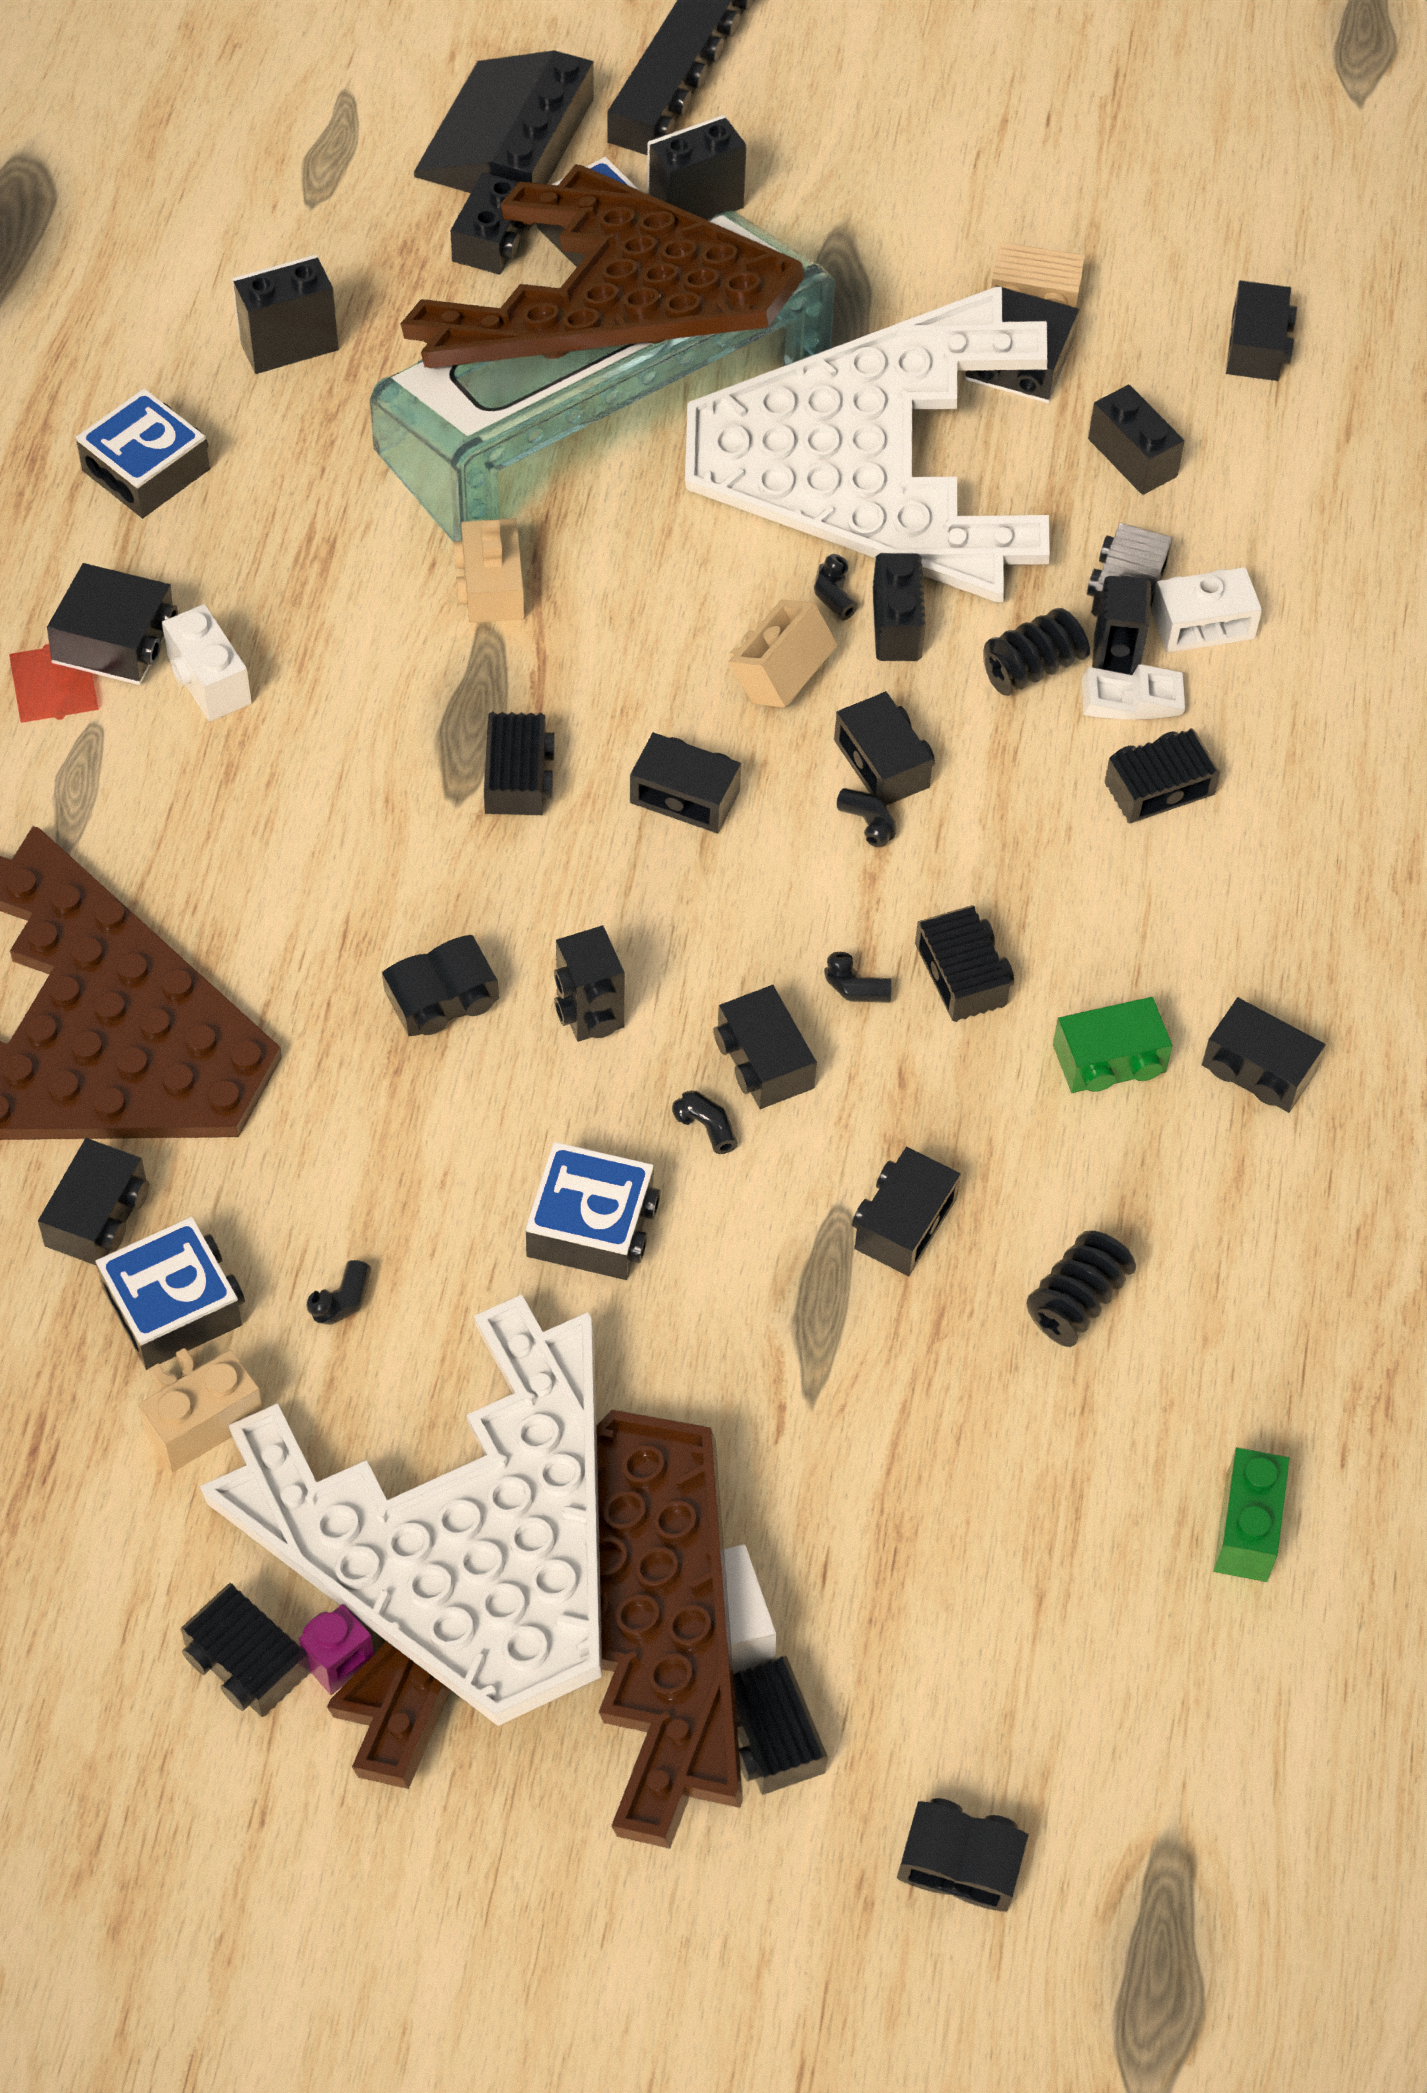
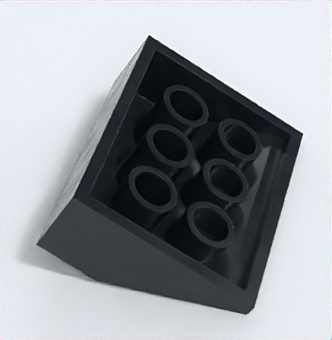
M555 50L477 61L415 168L414 177L468 193L472 192L482 172L516 182L548 184L594 99L593 61Z

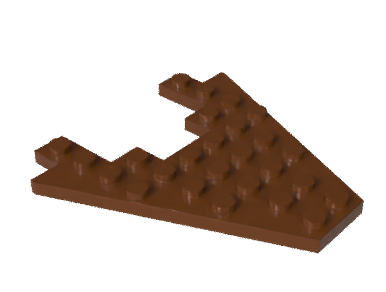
M575 164L558 185L519 182L500 204L504 220L522 221V223L527 225L538 223L560 225L562 228H565L559 235L562 251L580 253L585 257L561 288L519 284L501 308L420 299L400 324L404 339L427 343L421 351L423 364L426 368L543 355L548 359H557L565 356L569 351L644 342L654 344L669 339L768 328L805 277L802 262L585 166Z
M32 826L12 860L0 856V911L27 921L10 949L12 961L49 974L9 1043L6 1044L0 1041V1140L239 1137L282 1058L280 1046L40 828Z
M611 1410L596 1425L602 1669L614 1672L599 1709V1714L605 1724L647 1732L611 1826L617 1837L671 1849L690 1797L740 1808L743 1802L716 1439L711 1427ZM386 1642L330 1699L327 1708L333 1718L369 1726L352 1765L358 1778L409 1789L451 1690L389 1642Z

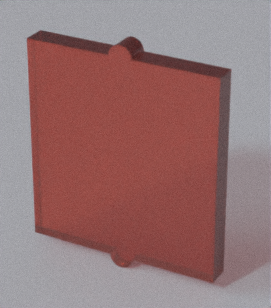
M45 644L41 649L9 654L21 723L53 717L57 720H62L65 715L99 710L92 673L52 663L49 644Z

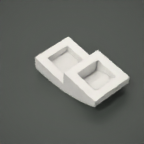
M1139 664L1133 675L1088 667L1082 677L1083 715L1140 720L1179 716L1185 711L1183 672Z

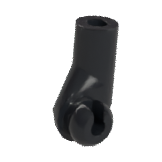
M831 554L818 567L814 591L816 596L841 620H847L858 608V603L843 590L846 579L844 574L847 573L849 565L842 556Z
M843 788L839 792L836 803L837 809L841 812L864 818L868 825L864 830V834L867 836L866 841L870 845L883 847L886 846L889 840L894 839L897 831L896 821L882 798L848 788Z
M839 951L833 952L828 956V967L824 969L826 981L845 1000L851 1002L890 1003L891 978L862 977L852 968L853 958L849 953Z
M694 1090L683 1092L682 1098H678L673 1102L672 1112L678 1122L689 1125L696 1119L705 1126L713 1151L716 1154L729 1153L738 1146L724 1107L699 1091Z
M358 1260L348 1261L339 1289L332 1292L323 1289L320 1293L318 1291L311 1293L307 1299L306 1307L308 1312L312 1314L313 1320L320 1324L332 1325L358 1312L363 1305L371 1274L370 1265Z

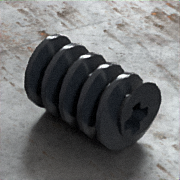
M1054 608L1047 615H1039L1031 622L1020 624L1016 630H1008L1000 637L989 639L983 649V661L989 680L998 692L1006 696L1012 693V685L1022 690L1027 687L1028 678L1033 682H1039L1043 679L1044 671L1050 675L1056 674L1059 671V663L1063 667L1068 668L1074 664L1075 657L1079 660H1085L1090 656V646L1084 629L1078 620L1063 608Z
M1084 1231L1076 1238L1075 1244L1065 1251L1063 1259L1055 1263L1051 1274L1040 1281L1039 1288L1028 1296L1026 1304L1032 1320L1052 1341L1065 1347L1076 1345L1078 1342L1076 1332H1086L1090 1328L1089 1318L1099 1317L1102 1313L1101 1303L1107 1304L1111 1302L1114 1298L1113 1289L1118 1290L1125 1285L1126 1277L1124 1274L1131 1275L1135 1273L1136 1263L1128 1248L1115 1238L1098 1231Z

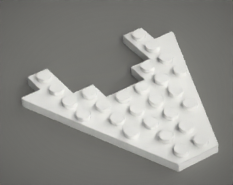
M994 287L690 401L687 404L686 489L873 558L880 553H917L922 557L923 576L994 602H1003V565L1049 564V515L957 516V477H912V409H957V371L1047 369V321L1002 322V287Z
M522 1295L474 1316L476 1327L513 1393L466 1415L470 1429L485 1456L389 1500L386 1499L367 1460L316 1482L277 1403L228 1425L246 1466L200 1486L206 1503L336 1603L339 1605L344 1604L357 1619L498 1726L602 1677L593 1322L589 1312L543 1332Z

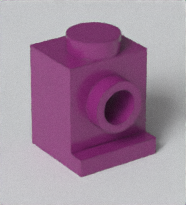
M344 1604L340 1605L333 1612H323L314 1617L304 1628L303 1635L299 1637L300 1647L305 1650L308 1656L310 1672L330 1695H333L342 1688L374 1655L370 1633Z

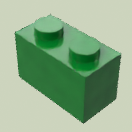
M1153 997L1058 1017L1053 1039V1047L1071 1094L1085 1090L1098 1092L1109 1088L1113 1084L1134 1079L1137 1081L1151 1080L1159 1074L1166 1072L1173 1046Z
M1235 1448L1226 1475L1213 1572L1263 1582L1268 1581L1278 1556L1290 1457Z

